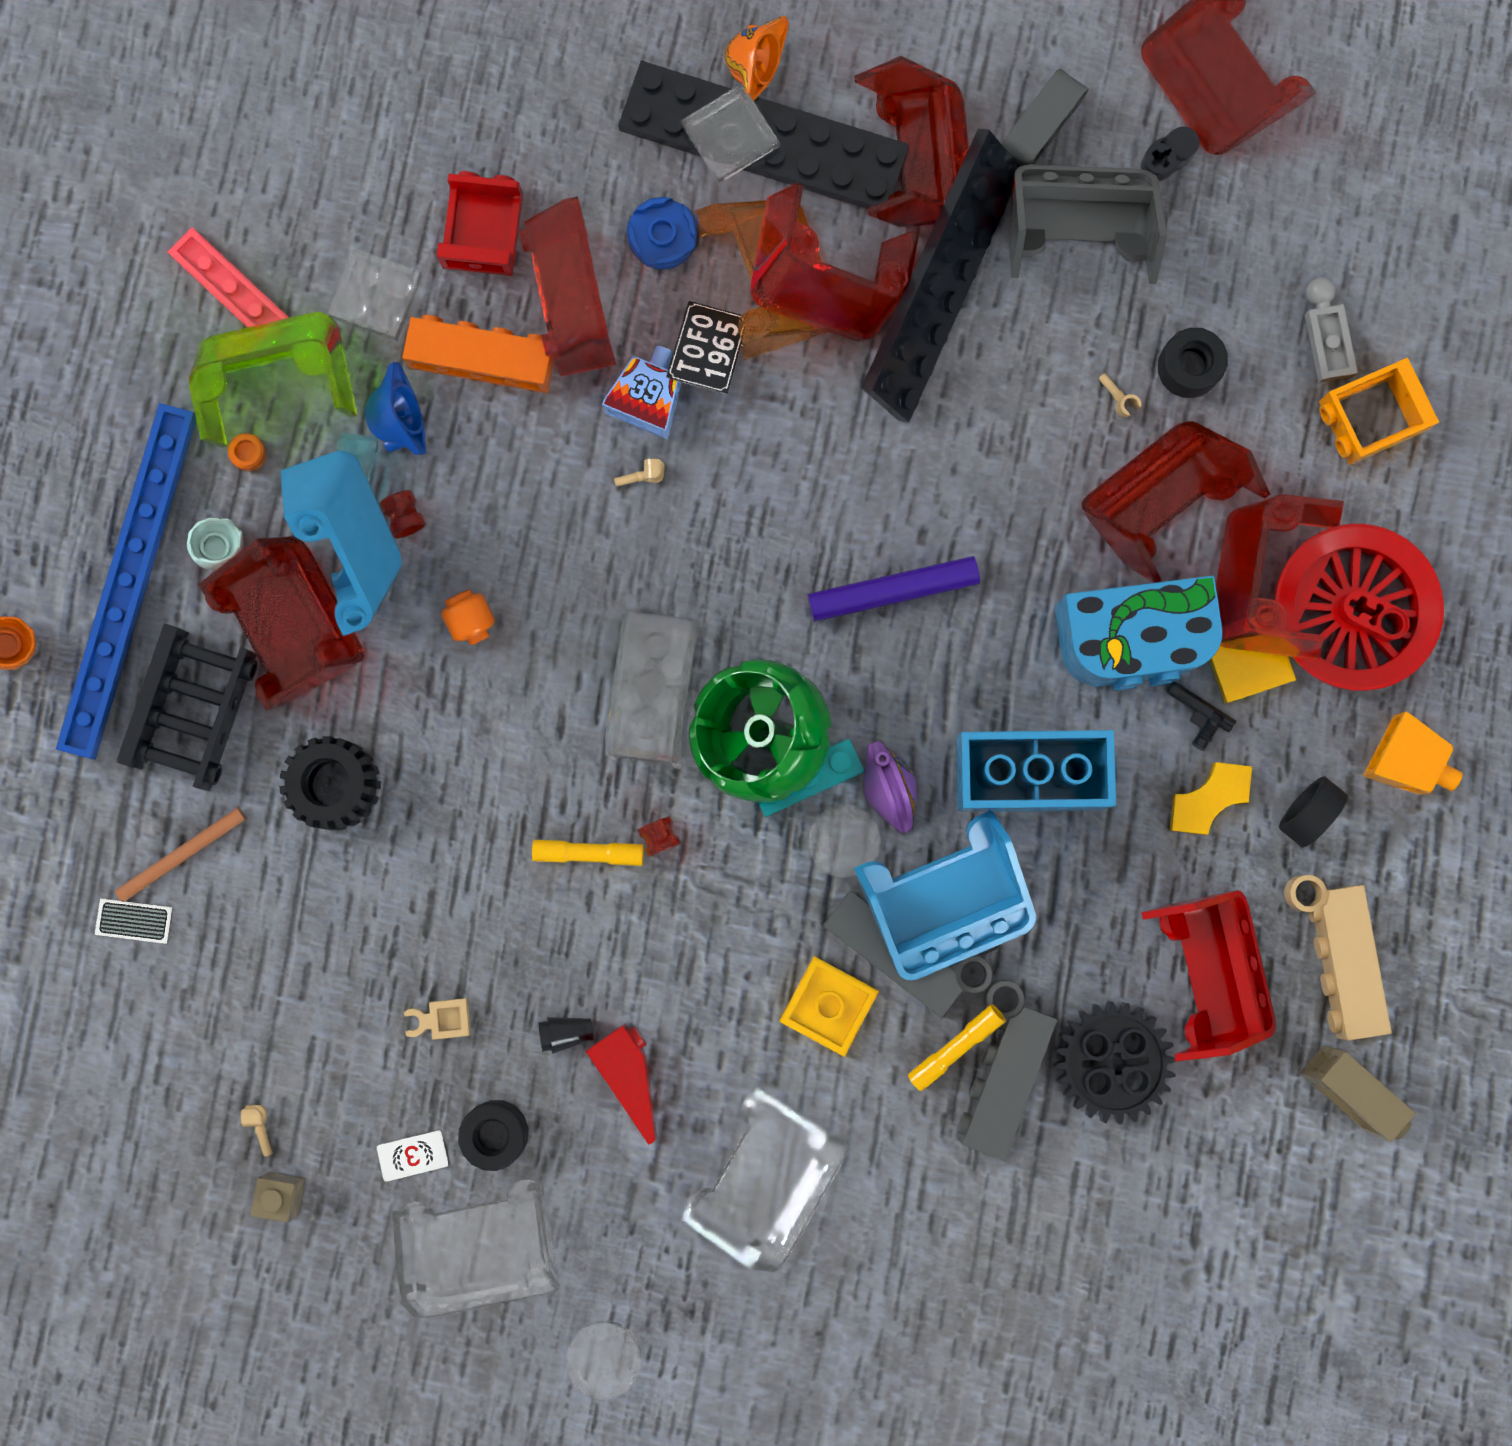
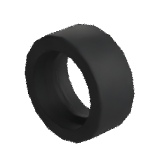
M1320 777L1310 784L1292 803L1280 821L1279 829L1300 847L1309 846L1336 820L1347 803L1348 795L1327 777Z

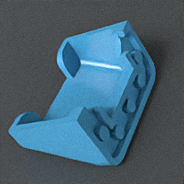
M336 451L280 470L284 518L291 532L296 538L305 542L319 541L329 537L342 564V570L339 573H332L331 578L337 594V605L334 611L335 619L343 636L367 627L398 575L402 561L400 550L359 460L350 452Z

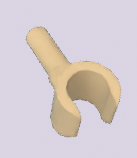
M1106 373L1099 377L1100 382L1115 399V411L1120 417L1126 418L1131 416L1124 407L1126 400L1136 410L1141 408L1139 397L1134 394L1125 395Z
M660 459L644 460V471L614 478L615 485L618 487L637 481L658 483L664 477V463Z
M247 1105L241 1111V1124L243 1127H255V1133L257 1134L264 1157L269 1156L273 1152L266 1134V1108L261 1105Z

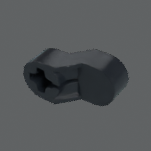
M1186 126L1177 127L1172 130L1166 137L1158 139L1148 148L1141 161V169L1152 172L1159 181L1167 179L1175 171L1182 169L1194 157L1200 144L1198 134L1192 128Z

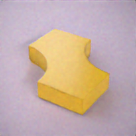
M1213 763L1208 778L1198 789L1187 794L1173 795L1169 831L1209 835L1211 824L1218 813L1233 804L1249 803L1252 766Z

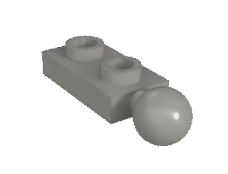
M1324 277L1312 280L1306 288L1308 301L1316 306V309L1308 310L1305 313V319L1318 383L1351 378L1358 374L1344 304L1331 306L1336 290L1333 282Z

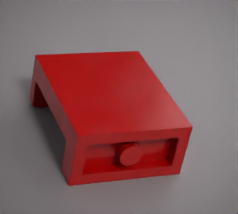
M470 171L448 174L447 182L450 186L444 240L443 243H438L437 258L442 268L513 276L523 201L520 183L506 175L486 178Z

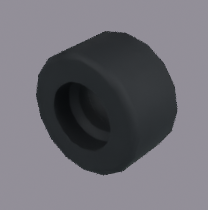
M1190 327L1177 332L1164 346L1158 358V375L1162 384L1171 393L1182 398H1197L1207 394L1223 378L1227 369L1228 353L1225 345L1214 332L1204 328ZM1193 351L1204 359L1206 368L1202 374L1191 375L1181 368L1179 358L1183 352Z
M490 1100L477 1105L464 1117L459 1128L458 1144L462 1155L471 1165L483 1171H498L510 1166L523 1153L528 1142L529 1127L525 1116L515 1105L504 1100ZM498 1121L506 1127L508 1139L502 1148L494 1150L482 1144L480 1130L486 1122Z

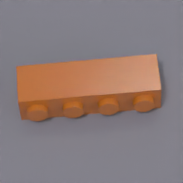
M422 315V319L410 317L402 359L409 369L548 394L556 351L553 343L549 342V339L542 335L528 334L526 338L515 336L512 331L505 328L494 327L492 331L478 329V326L471 322L458 321L457 325L443 323V319L437 316Z

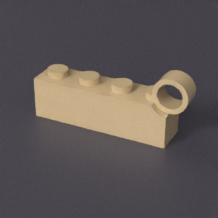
M1298 875L1291 878L1284 889V897L1287 904L1296 911L1308 912L1311 922H1315L1317 937L1314 938V949L1318 959H1322L1324 974H1321L1320 981L1325 996H1329L1331 1011L1327 1013V1020L1331 1032L1336 1034V1038L1346 1041L1392 1034L1364 885L1326 889L1323 881L1313 875ZM1303 881L1309 882L1315 890V898L1307 906L1302 905L1296 898V888Z

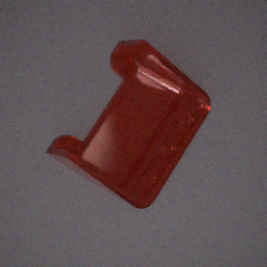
M1189 0L1145 39L1141 48V56L1148 69L1187 125L1196 131L1203 148L1208 153L1214 155H1222L1229 152L1302 105L1316 93L1309 81L1301 76H1289L1276 86L1272 83L1230 23L1243 11L1246 0Z

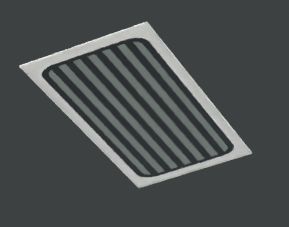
M100 898L95 935L167 944L172 907Z

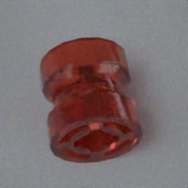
M411 490L394 493L379 503L383 515L390 520L389 528L395 539L417 533L427 525L423 514L416 510L415 505L417 501Z

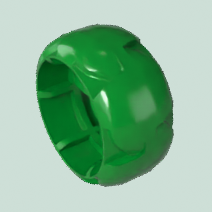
M747 660L741 662V665L723 669L703 687L694 703V709L697 713L689 726V744L697 767L707 779L713 782L718 790L731 797L750 802H775L787 798L794 791H800L820 772L829 753L830 742L827 728H830L832 725L828 706L819 689L799 671L772 660ZM750 694L755 715L747 721L744 732H731L732 727L729 724L733 713L739 703ZM784 695L789 698L793 708L794 726L791 723L772 717L783 700ZM750 744L753 747L771 751L778 765L773 770L765 769L760 771L759 776L749 775L741 767L735 766L733 762Z

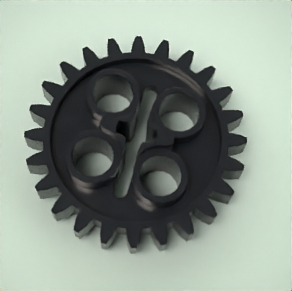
M1107 1001L1105 1012L1102 1011L1098 1004H1092V1016H1089L1082 1010L1078 1011L1082 1022L1077 1024L1068 1020L1067 1023L1072 1029V1033L1070 1035L1059 1033L1060 1038L1066 1042L1065 1047H1054V1051L1063 1055V1060L1053 1063V1066L1064 1070V1074L1057 1077L1056 1081L1061 1084H1069L1064 1090L1063 1095L1067 1098L1077 1095L1073 1107L1078 1110L1087 1104L1085 1115L1092 1118L1099 1111L1100 1121L1103 1123H1107L1110 1115L1113 1114L1115 1122L1122 1124L1124 1114L1126 1113L1132 1121L1136 1122L1138 1121V1109L1150 1115L1151 1109L1148 1105L1150 1101L1159 1105L1163 1104L1157 1094L1159 1090L1171 1091V1088L1164 1083V1079L1176 1077L1175 1073L1167 1070V1064L1176 1062L1175 1057L1165 1053L1174 1044L1170 1041H1161V1038L1167 1032L1166 1028L1153 1029L1157 1020L1156 1017L1149 1016L1142 1020L1144 1009L1137 1007L1130 1014L1129 1003L1125 1002L1121 1004L1119 1011H1116V1006L1112 1001ZM1135 1032L1139 1036L1140 1045L1137 1050L1129 1053L1124 1048V1039L1129 1033ZM1098 1034L1103 1040V1048L1097 1054H1090L1086 1048L1087 1040L1092 1035ZM1113 1053H1115V1056L1125 1060L1140 1057L1147 1058L1146 1064L1116 1065V1071L1107 1065L1082 1066V1062L1085 1060H1112L1114 1057ZM1139 1070L1143 1077L1142 1084L1137 1089L1130 1090L1126 1083L1127 1076L1132 1071ZM1102 1072L1106 1079L1104 1088L1097 1092L1091 1091L1089 1087L1090 1077L1094 1073Z

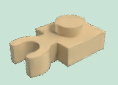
M468 998L429 1002L430 1013H426L419 1008L404 1011V1016H416L419 1019V1027L417 1029L405 1031L408 1037L422 1035L427 1029H431L432 1040L471 1035Z

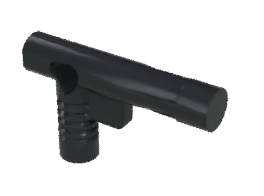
M1176 681L1169 687L1167 694L1194 710L1190 722L1201 728L1192 742V745L1197 749L1204 751L1219 727L1229 733L1236 724V720ZM1213 713L1221 718L1219 723L1213 722Z

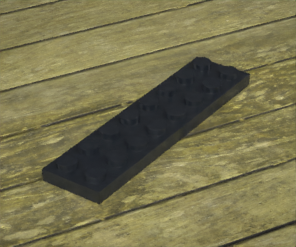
M642 60L640 61L618 124L619 131L885 215L888 213L909 151V144L760 97L752 101L748 99L744 92Z
M978 129L861 387L898 421L910 422L1012 194L1015 171L1020 165L989 129Z

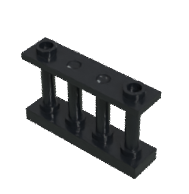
M164 623L116 763L142 769L144 763L151 761L195 775L196 778L192 787L210 791L212 785H216L221 777L222 765L220 761L247 682L252 681L256 674L258 662L255 658L257 654L240 647L237 658L196 646L189 643V639H187L189 632ZM186 657L231 671L225 693L177 678L175 672L179 660ZM176 692L220 706L213 727L166 713L163 707L167 695ZM162 726L208 741L201 762L155 748L151 742L155 730Z

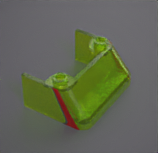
M312 312L204 339L198 346L189 376V389L200 440L218 447L228 446L218 398L222 396L227 386L225 373L293 357L297 368L302 373L309 376L327 374L336 410L349 417L358 416L340 331L336 321L325 313Z

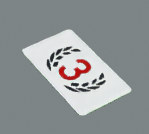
M440 1130L377 1146L379 1162L385 1182L448 1166V1159Z

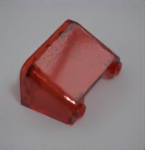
M296 537L256 539L199 583L210 608L224 614H235L266 673L257 678L255 689L256 696L266 711L277 709L351 669L364 659V649L356 633L353 632L343 636L334 613L337 598L309 547Z

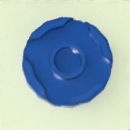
M667 197L652 198L640 204L633 212V216L630 218L627 226L629 247L636 259L647 267L659 270L675 268L687 261L694 252L698 239L696 219L689 208Z

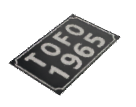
M689 301L666 378L728 394L749 317Z

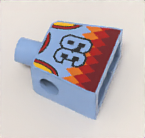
M656 346L650 362L638 357H632L602 403L605 414L668 439L681 389L680 381L666 378L673 351L662 346Z

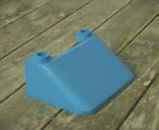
M992 810L975 817L968 824L966 832L970 844L969 847L892 879L888 868L883 863L877 861H870L854 868L893 964L902 978L906 980L920 979L1024 935L1033 928L1036 922V913L1012 840Z

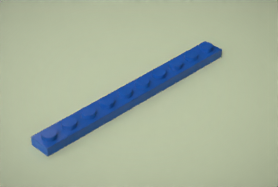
M161 403L158 405L55 750L96 760L198 417L192 411Z

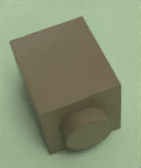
M268 1172L258 1177L250 1216L282 1222H289L298 1216L305 1178L275 1172Z

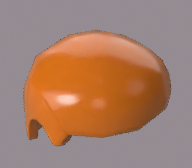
M0 617V670H16L26 665L35 654L37 641L34 631L18 617Z

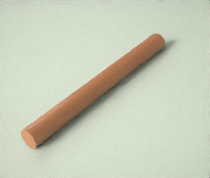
M237 807L116 889L117 897L122 902H125L246 820L245 814Z

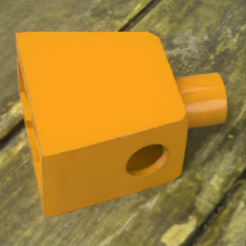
M1405 711L1393 715L1363 776L1414 794L1422 795L1431 793L1436 784L1451 792L1454 791L1459 785L1463 773L1447 765L1453 752V746Z

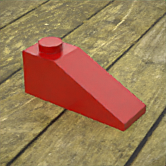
M625 1023L586 1050V1053L648 1145L656 1140L657 1131L647 1056L643 1050L647 1043L635 1026L629 1029Z

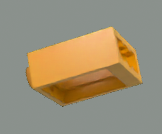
M1408 357L1334 389L1318 401L1321 418L1326 425H1330L1336 437V449L1341 457L1346 458L1349 465L1422 434L1439 423ZM1387 381L1409 427L1362 448L1340 401Z

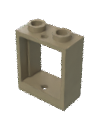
M1322 1046L1300 1072L1307 1081L1367 1134L1392 1143L1394 1139L1402 1138L1411 1128L1410 1120L1416 1113L1346 1051Z

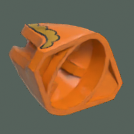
M786 16L778 17L761 26L748 25L747 29L736 34L726 46L724 54L726 65L734 79L744 85V91L749 100L754 101L770 84L775 75L789 28Z

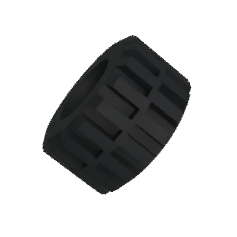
M323 736V739L312 738L307 740L308 745L300 744L294 749L297 754L294 757L288 756L284 762L289 766L287 771L281 770L280 778L285 779V785L279 786L280 794L286 795L287 800L283 801L287 809H291L294 812L292 816L299 821L305 822V825L325 830H344L347 826H355L361 823L360 818L370 815L372 812L369 809L370 806L377 804L379 799L375 794L376 789H381V781L377 780L376 775L380 773L378 767L372 764L373 758L369 753L364 752L362 747L354 743L331 736ZM336 762L343 765L349 777L348 790L345 796L336 804L331 806L323 805L314 794L313 781L317 772L324 765Z

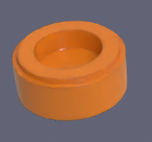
M243 433L235 436L229 443L228 456L230 461L239 469L254 471L265 462L267 450L264 443L253 434Z

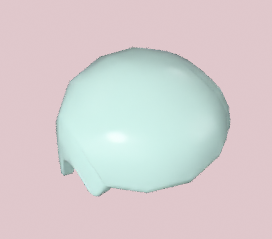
M208 518L197 522L188 532L187 550L193 561L204 569L213 571L231 568L241 558L244 548L242 531L230 519Z

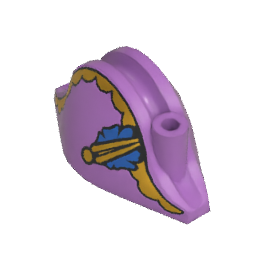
M880 741L871 743L867 747L863 778L865 798L869 805L900 834L913 830L918 795L916 777L909 766Z

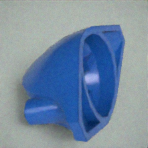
M392 362L388 366L381 385L367 400L365 406L367 426L375 437L384 441V446L388 452L406 447L415 455L427 454L424 423L419 403L400 362Z

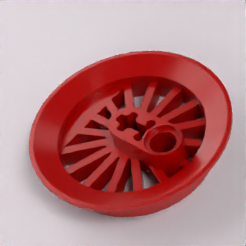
M1345 524L1321 531L1309 538L1294 551L1283 567L1277 582L1274 613L1283 644L1292 658L1306 672L1333 687L1352 691H1369L1396 684L1409 677L1424 664L1435 648L1442 630L1444 600L1435 570L1414 544L1401 535L1383 527L1369 524ZM1338 552H1350L1348 579ZM1362 553L1373 558L1359 585ZM1328 562L1330 564L1336 583L1325 572V568ZM1381 562L1384 563L1392 572L1368 591ZM1397 577L1404 586V590L1382 597L1376 596ZM1318 582H1320L1321 585H1322L1327 591H1325V590H1323V589L1317 587ZM1313 596L1325 603H1313L1309 601ZM1408 596L1410 610L1401 609L1389 602ZM1352 603L1356 604L1355 611L1359 613L1356 616L1353 615L1354 608L1350 606ZM1304 611L1330 613L1299 623ZM1383 617L1388 618L1392 622L1394 628L1392 634L1383 630L1381 625ZM1334 620L1331 625L1309 644L1305 642L1300 633L1301 630ZM1337 630L1324 659H1322L1313 650ZM1345 638L1344 668L1332 663ZM1369 639L1388 658L1385 663L1378 666ZM1399 639L1403 643L1396 651L1389 642ZM1356 641L1367 669L1355 670Z

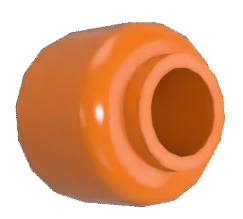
M467 589L444 601L446 607L442 609L441 617L453 640L457 642L467 640L471 646L489 637L487 630L494 625L495 617L483 594L472 593L471 589Z

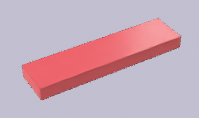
M193 227L167 251L172 258L270 350L296 326L281 309Z

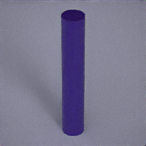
M970 556L807 595L813 621L817 622L980 584V575L975 557Z

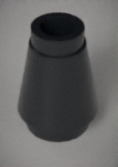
M547 1017V1021L538 1022L542 1052L551 1051L554 1054L586 1041L594 1040L591 1018Z

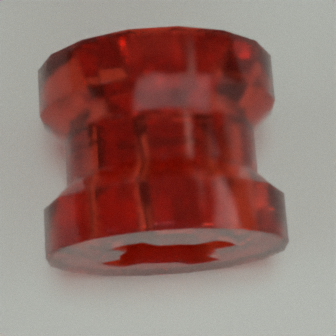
M671 816L637 829L639 836L646 841L647 847L645 851L648 857L682 844L679 836L673 833Z

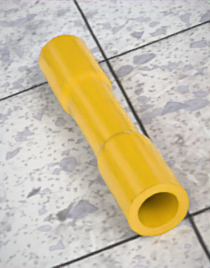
M534 839L532 844V861L561 863L580 861L602 862L611 865L643 866L644 844H588Z
M990 1004L938 1052L931 1054L908 1073L912 1084L919 1091L925 1090L975 1044L982 1042L1004 1024L1006 1019L1000 1010L993 1004Z

